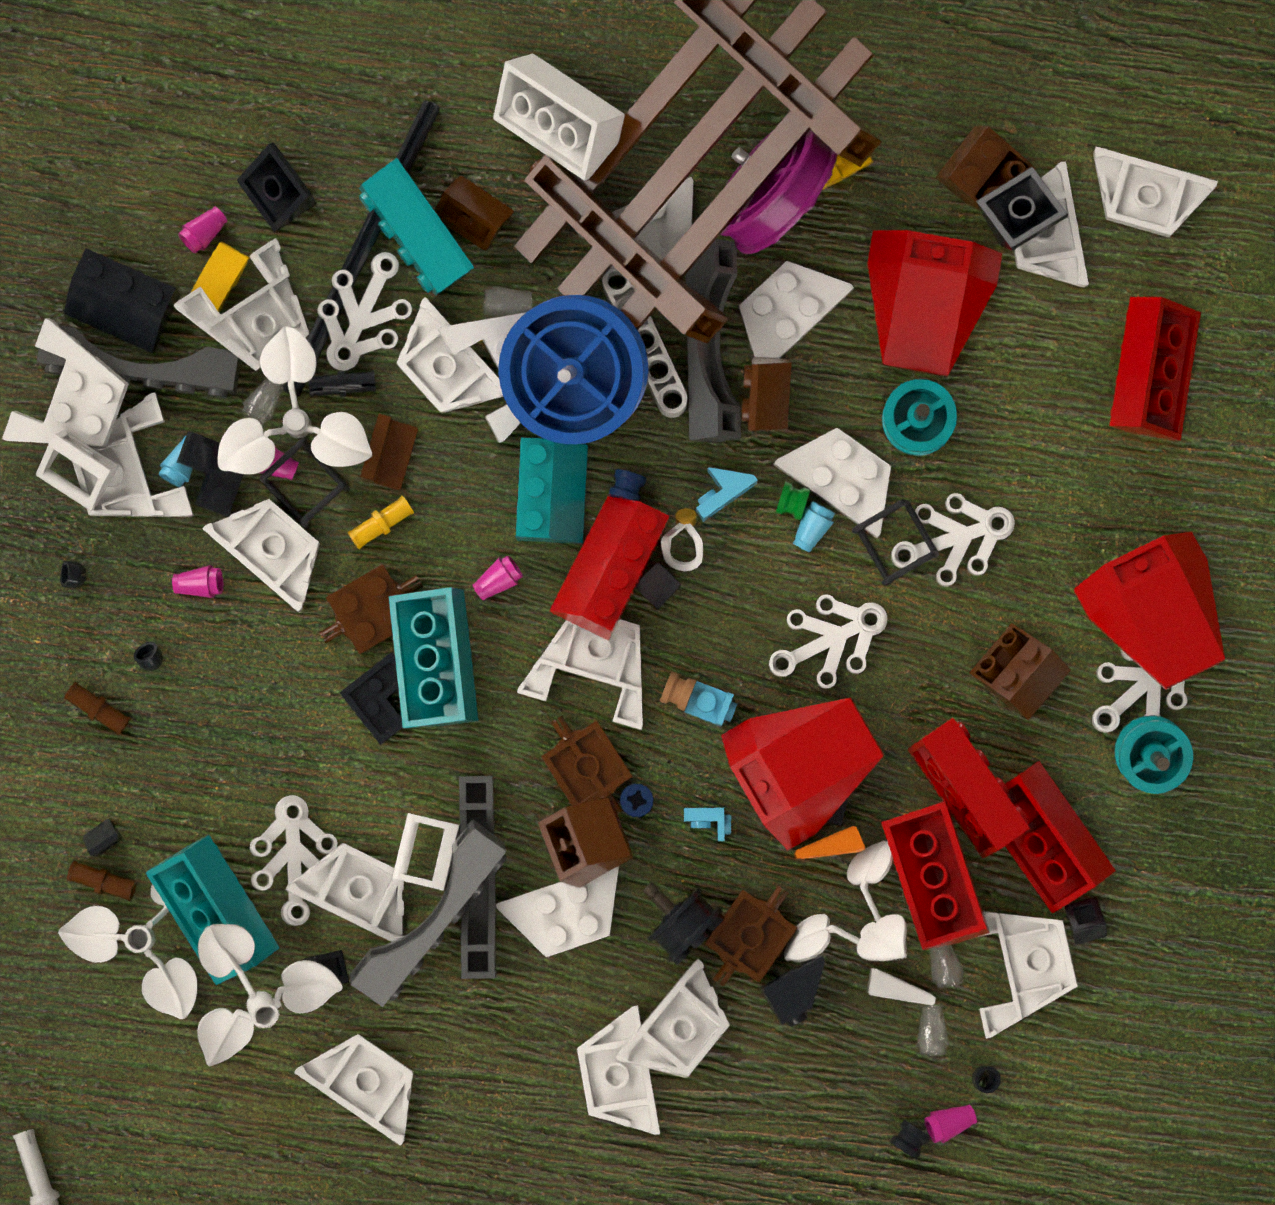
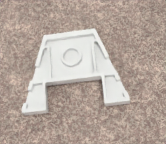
M276 238L249 256L268 282V285L236 306L220 314L201 286L174 304V307L255 371L261 368L260 358L264 347L283 327H291L300 332L305 338L309 335L297 295H293L288 280L290 275L287 266L283 265L279 253L281 248Z
M526 312L443 326L438 330L451 355H455L483 340L498 368L504 340L513 325ZM507 404L485 416L499 443L504 441L520 424Z
M45 318L35 347L65 358L66 362L45 421H40L18 411H12L2 439L6 441L50 443L55 434L66 431L86 445L106 446L129 383L97 356H93L81 346V343L61 329L58 323L50 318Z
M155 392L151 393L132 409L129 408L120 415L121 417L116 419L106 446L87 445L120 466L96 507L92 511L87 509L90 516H194L184 486L154 496L151 495L133 437V432L165 422L157 394ZM72 461L80 489L91 495L98 477Z
M566 620L545 652L533 666V669L521 683L517 693L546 702L555 670L566 671L622 688L613 722L642 730L640 625L619 620L608 641Z
M983 911L990 933L985 935L999 934L1013 997L1012 1002L979 1009L986 1038L993 1037L1078 986L1063 920Z

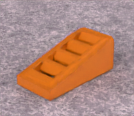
M851 826L794 850V856L796 859L801 860L862 852L866 848L857 827Z

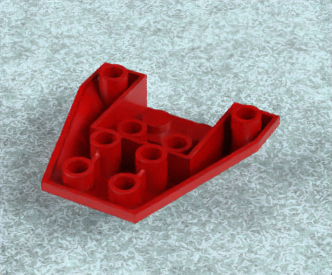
M873 230L867 267L882 365L948 377L997 286L1003 253L972 241L916 231Z
M1192 531L1163 535L1101 566L1073 589L1088 619L1165 690L1225 661L1208 560Z
M851 697L749 718L721 735L731 770L763 825L787 850L816 835L885 756Z

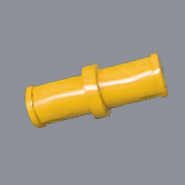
M401 496L381 511H373L371 513L372 517L347 533L360 550L364 545L382 533L384 535L390 533L391 527L409 515L414 514V511L407 500Z

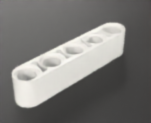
M611 266L602 278L603 290L609 303L620 310L637 289L626 278L627 283L622 289H612L608 285L609 279L615 275L624 276ZM650 316L638 329L640 335L648 334L654 339L652 347L646 349L649 369L654 364L659 363L666 366L668 373L661 379H656L648 373L647 385L660 412L666 417H679L686 409L687 394ZM675 393L680 396L682 403L679 407L671 409L664 405V397L667 394Z

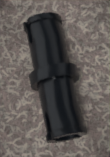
M374 370L371 372L344 374V371H337V375L315 376L308 381L310 398L340 394V397H346L347 393L376 392Z

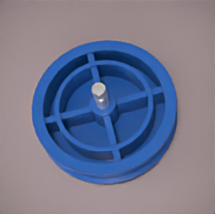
M564 295L537 305L526 312L513 325L504 340L499 357L498 370L504 399L511 412L523 426L539 437L552 442L584 444L609 435L632 416L645 393L649 365L642 337L632 321L622 311L599 298L586 295Z

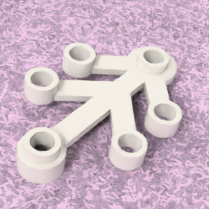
M383 252L372 259L371 271L374 275L359 306L351 287L353 283L351 273L347 270H340L332 276V284L338 289L350 323L345 335H343L336 317L339 312L338 304L330 299L324 300L319 304L318 314L324 319L332 341L327 348L326 355L329 364L333 368L341 371L349 370L358 363L360 355L380 348L390 349L397 344L398 336L391 329H384L378 333L377 337L357 342L363 329L395 318L399 320L405 319L412 312L411 304L407 300L400 299L395 301L390 307L371 313L386 279L393 277L398 271L399 263L393 254ZM383 259L391 262V269L387 272L383 271L380 267ZM339 274L347 276L348 283L346 286H340L337 283V276ZM327 303L331 304L334 308L331 316L323 313V306ZM399 303L404 304L407 309L406 314L403 316L398 315L396 312V306ZM384 333H389L392 336L393 341L390 345H385L382 342V335ZM340 348H346L349 351L347 360L339 358L338 351Z
M953 493L945 501L947 511L952 514L962 512L980 522L967 527L935 512L932 506L928 504H921L916 508L917 516L922 508L930 511V518L928 520H922L919 517L923 525L931 524L948 532V534L931 539L936 549L940 551L953 546L945 565L936 574V580L941 586L948 587L956 581V571L971 540L984 536L977 555L968 561L967 569L974 576H980L986 572L988 568L987 560L997 540L1007 538L1014 529V517L1009 510L1003 507H993L987 511L966 501L961 494ZM950 499H960L962 503L961 508H951L949 504ZM994 518H1000L1003 521L1004 526L1002 529L996 530L992 527V520ZM903 541L895 545L891 552V559L896 567L902 569L931 551L925 542L913 545L910 542ZM901 550L908 551L910 553V560L907 562L900 561L898 553ZM974 560L982 561L984 565L982 571L977 572L973 570L971 564ZM947 570L951 572L952 580L950 582L941 580L940 574L942 571Z
M831 595L820 596L816 602V609L820 614L830 615L835 613L853 620L841 627L806 616L799 609L792 610L786 619L787 625L791 629L800 630L803 628L823 636L792 652L787 650L774 652L769 660L771 672L778 677L789 676L794 671L796 664L830 648L824 667L816 678L817 684L821 688L830 689L837 681L835 673L846 639L859 633L855 651L854 654L848 657L846 668L852 674L863 672L866 668L865 657L872 636L881 633L887 625V613L879 604L865 603L857 608L835 601ZM829 599L832 602V609L829 611L822 610L820 607L821 600ZM870 613L874 614L877 618L876 624L872 626L867 625L864 621L865 615ZM793 614H800L803 618V623L795 626L791 623L790 617ZM785 658L788 661V668L779 670L776 667L777 659ZM859 658L862 661V668L859 670L852 669L850 666L851 659ZM823 673H830L832 675L833 681L831 684L825 685L821 682L820 677Z
M1121 650V655L1124 659L1128 661H1133L1123 650ZM1108 662L1098 667L1096 674L1103 683H1110L1114 680L1137 681L1111 706L1105 705L1095 710L1092 715V723L1098 731L1108 733L1115 730L1120 723V715L1146 691V714L1144 716H1160L1161 686L1142 668L1120 667ZM1103 667H1110L1112 669L1113 676L1110 679L1102 676L1101 671ZM1185 681L1172 686L1171 692L1166 696V704L1172 710L1182 709L1187 703V696L1184 693ZM1173 694H1179L1182 697L1180 706H1174L1171 703V696ZM1103 713L1111 717V722L1108 726L1102 725L1099 721V717Z
M290 795L282 798L275 807L276 820L260 837L253 839L250 843L251 853L256 857H263L270 853L271 843L284 830L286 832V844L262 870L253 874L251 883L257 890L269 889L273 884V877L286 863L289 885L302 875L301 863L310 869L320 861L300 843V830L316 842V848L322 854H329L337 848L338 843L335 836L325 834L308 818V806L298 796ZM289 806L297 808L298 814L295 818H290L287 815V808ZM325 837L332 841V847L329 850H325L321 846V841ZM259 840L266 844V850L263 853H259L255 849V844ZM260 874H264L268 878V882L264 887L257 884V877ZM288 891L289 900L284 903L281 909L282 919L291 926L302 925L309 918V906L303 901V898ZM294 906H299L302 909V915L298 919L294 918L291 914Z

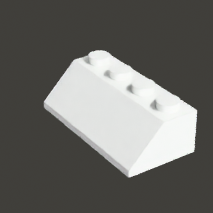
M533 53L506 61L493 119L584 181L590 179L618 144L625 114Z

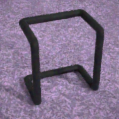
M305 438L300 439L260 477V481L305 529L310 526L308 522L342 490L347 492L350 489L348 484L329 465L320 462L311 451V445ZM302 446L338 484L304 517L267 479Z
M900 500L852 528V532L859 535L882 575V584L884 586L891 585L894 580L927 561L939 557L938 550L908 500ZM905 506L931 552L889 576L863 529Z

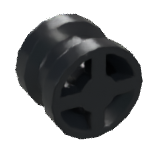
M903 1119L900 1124V1132L898 1135L892 1136L889 1142L918 1160L921 1155V1147L923 1144L929 1143L932 1137Z

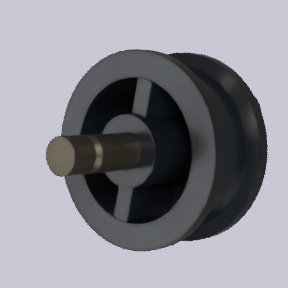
M651 882L643 892L649 898H652V901L661 909L665 916L661 919L662 922L647 937V940L649 942L655 940L669 954L667 960L670 963L673 961L678 965L690 954L691 950L688 947L691 945L696 949L709 936L705 930L708 928L712 932L725 917L721 914L723 911L720 907L714 910L701 896L703 890L700 887L693 891L683 902L679 901L674 905Z

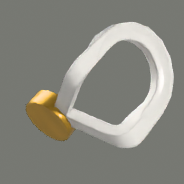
M686 508L676 512L677 525L668 531L661 540L664 561L670 567L679 571H691L698 568L702 563L703 542L693 527L697 522L696 512ZM684 528L693 538L696 548V557L690 562H680L674 559L670 553L672 538Z

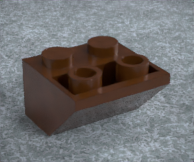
M974 126L935 178L959 199L980 211L977 200L1031 167L1034 170L1036 168L989 126Z
M751 357V365L744 366L743 384L744 388H749V398H742L741 417L742 421L748 423V430L788 428L791 359Z
M1011 623L969 673L1005 705L1029 720L1071 669L1051 648Z
M610 798L564 807L538 822L560 882L580 888L634 858Z

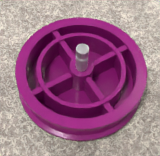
M810 129L720 235L730 236L734 240L736 248L744 254H752L765 249L771 244H775L805 213L814 207L818 195L832 176L837 153ZM771 133L749 154L740 147L733 152L731 157L740 165L729 181Z

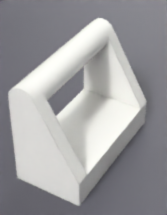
M66 431L55 434L50 441L36 476L92 511L120 466ZM58 453H61L98 477L91 495L49 469Z
M408 813L392 878L445 891L452 866V845L459 837L460 825ZM419 823L444 829L432 881L407 875Z

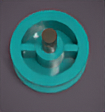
M925 379L910 380L898 386L890 394L882 413V426L889 442L899 451L914 456L928 455L943 447L952 435L957 421L956 405L949 392L938 383Z
M1149 715L1131 721L1122 729L1115 743L1114 754L1119 771L1131 785L1146 793L1159 794L1175 789L1187 778L1193 764V749L1188 737L1176 724L1161 716Z

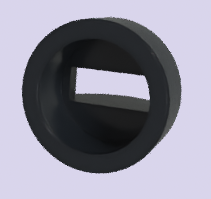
M64 561L60 571L61 586L67 588L82 586L86 581V577L81 576V574L87 572L86 568L78 562Z
M146 642L137 648L134 653V660L145 671H154L162 665L163 655L154 642Z
M983 1065L976 1068L972 1073V1083L978 1091L992 1093L998 1089L1001 1077L995 1068ZM985 1070H987L988 1072L986 1073L982 1086H980L979 1084L983 1076V1073Z

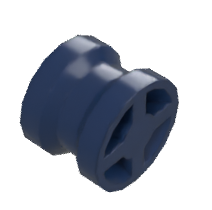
M616 469L614 473L615 485L610 488L608 495L610 497L640 501L641 496L639 492L641 487L645 486L647 478L633 472Z
M632 784L623 790L620 804L627 815L640 818L650 812L653 806V795L646 786Z

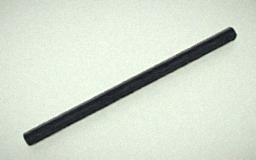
M428 100L423 101L396 156L408 174L439 113V106ZM374 210L368 213L341 270H347L351 273L353 277L352 288L381 231L378 225L381 219ZM339 274L337 283L340 286H346L348 283L347 276ZM333 286L326 300L330 299L338 304L339 312L336 316L338 319L344 306L338 289ZM327 303L323 306V313L331 316L334 308L331 304ZM319 315L307 338L315 353L316 362L329 337L325 321ZM294 381L297 397L301 395L306 382L299 383ZM286 382L283 390L290 395L288 382Z

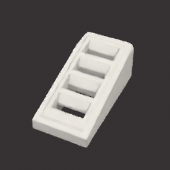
M870 968L867 987L868 995L926 1005L935 1004L936 997L879 969Z

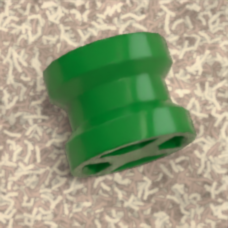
M785 481L775 513L781 515L789 513L793 515L794 519L801 521L810 489L805 487L797 489L793 487L792 483Z

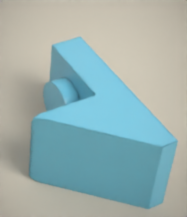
M708 467L707 471L720 488V491L716 493L712 489L697 500L700 505L696 507V513L703 522L757 485V478L752 474Z

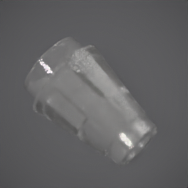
M493 286L492 289H485L483 298L484 314L492 315L493 318L528 312L532 309L531 292Z
M266 377L243 402L242 414L246 418L258 420L262 426L267 420L271 421L285 384H275Z
M952 945L930 949L932 981L936 982L937 988H948L963 983L962 975L965 972Z
M942 1006L922 1007L916 1043L921 1055H945L946 1047L950 1046Z

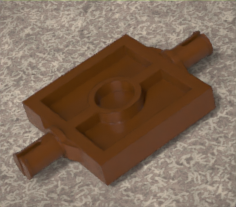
M381 564L327 596L326 599L334 611L336 623L319 631L322 637L334 631V633L323 638L325 643L327 644L329 641L344 634L352 641L358 653L361 654L392 636L389 596L412 593L423 587L421 582L410 588L408 587L419 580L417 575L399 585V583L391 578L385 566Z
M563 715L557 719L564 730L561 729L556 720H553L551 724L561 740L555 748L542 755L541 758L571 805L610 798L617 813H621L623 809H621L612 794L618 786L633 776L599 723L595 721L583 730L572 732Z
M778 885L767 902L756 899L742 890L724 915L725 919L714 929L705 942V945L715 951L724 962L717 974L712 978L718 982L724 972H726L719 983L723 987H725V984L735 970L746 973L760 983L797 930V927L784 919L778 910L787 895H789L784 890L776 901L777 896L782 891V888Z

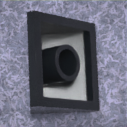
M274 142L268 144L236 180L274 232L279 231L316 204L311 192Z
M1033 167L976 201L998 244L1011 251L1068 217L1066 210Z

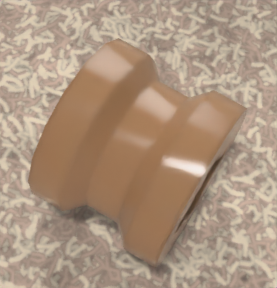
M671 671L660 702L664 704L671 702L676 704L679 710L685 711L696 680L691 678L684 680L679 677L678 673Z

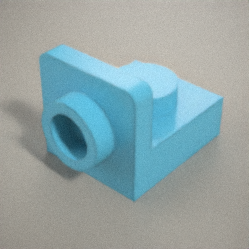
M696 681L684 713L722 727L724 720L731 722L737 703L732 702L734 694L726 693Z
M684 808V822H691V828H711V821H717V841H725V835H731V815H724V808Z

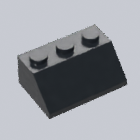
M85 248L72 276L63 314L153 354L175 308L174 304L180 297V293L175 287Z
M822 955L802 963L759 987L780 1024L787 1023L788 1026L793 1027L809 1018L806 1011L813 1007L825 965Z

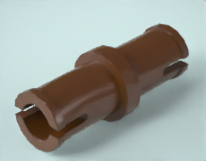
M76 681L64 696L66 701L68 700L87 713L88 719L91 721L96 719L116 732L117 735L123 732L131 720L130 717L125 716L106 703V698L103 696L97 697L80 686Z
M75 860L72 862L67 874L68 881L94 888L95 893L102 894L106 892L124 898L127 901L132 900L137 888V881L135 880L132 881L111 874L110 869L102 867L100 870Z

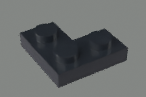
M187 432L176 463L206 474L195 505L229 517L244 474L222 471L219 468V442L194 432Z
M391 652L343 689L340 694L380 745L403 729L402 718L387 700L399 690L395 655Z

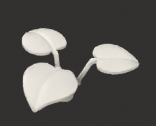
M288 326L283 327L264 347L260 358V365L263 374L275 384L288 382L292 409L284 415L283 427L269 429L265 432L261 423L254 418H244L233 423L225 432L219 445V468L222 471L246 475L263 472L272 464L276 451L274 443L267 437L277 434L284 435L286 433L294 438H303L308 433L318 434L311 443V451L320 462L329 466H353L370 459L372 451L364 428L356 417L346 412L332 413L323 419L320 429L311 426V420L308 415L299 409L294 381L305 383L312 379L316 371V356L310 343L300 332Z
M887 841L878 842L859 852L852 859L847 869V878L853 885L861 884L860 888L876 923L871 922L864 926L861 931L862 938H858L834 925L829 926L830 919L825 914L808 917L798 924L797 930L787 942L784 951L786 961L804 962L817 957L828 946L831 933H836L856 943L858 954L865 960L886 961L907 957L905 944L907 933L906 921L897 914L881 918L868 891V884L880 882L892 865L893 857Z
M153 884L151 886V898L154 902L164 907L146 925L133 926L125 934H117L120 927L117 916L108 908L92 906L80 911L59 929L58 933L67 947L81 958L91 962H105L114 958L118 952L117 940L124 941L126 947L132 952H144L159 967L151 969L144 976L142 994L147 1003L157 1011L179 1019H185L191 1012L198 990L194 969L182 958H173L164 965L163 961L151 950L155 943V934L152 928L169 911Z
M215 924L207 927L203 931L198 944V954L202 966L209 974L215 977H224L235 969L250 996L247 1000L248 1012L237 1009L233 1014L226 1008H218L207 1013L199 1022L197 1035L207 1065L213 1066L221 1063L246 1046L253 1035L254 1024L260 1028H268L275 1024L279 1016L277 1008L281 1007V996L284 1005L289 1010L300 1014L308 1013L322 1006L330 997L343 989L339 979L331 970L320 963L303 960L295 962L284 969L282 972L284 986L277 988L274 999L267 992H255L240 967L241 964L248 962L254 953L255 944L250 933L243 927L232 924Z

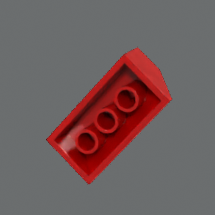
M1130 297L1109 426L1128 433L1181 441L1201 312L1164 297Z
M607 496L549 612L609 641L667 526L670 516L640 501Z
M951 718L907 750L942 801L947 803L951 814L983 859L999 851L1030 828L1026 823L1028 818L1023 809L1018 805L1014 806L1007 796L1009 791L1005 783L999 777L995 778L988 768L990 763L985 754L973 747L969 741L971 736L967 728L961 722H956L954 718Z
M1040 761L1005 783L1009 791L1007 796L1014 806L1018 805L1023 809L1028 818L1026 823L1030 828L1005 847L1052 914L1099 885L1116 871Z
M944 801L881 822L922 950L956 944L990 933L947 803Z

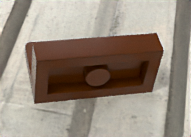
M459 176L443 192L434 210L445 225L484 251H487L492 246L501 227L511 218L514 212L513 209L464 176Z
M379 413L369 445L372 457L364 462L360 475L361 479L394 490H401L417 437V427L394 421L392 417Z

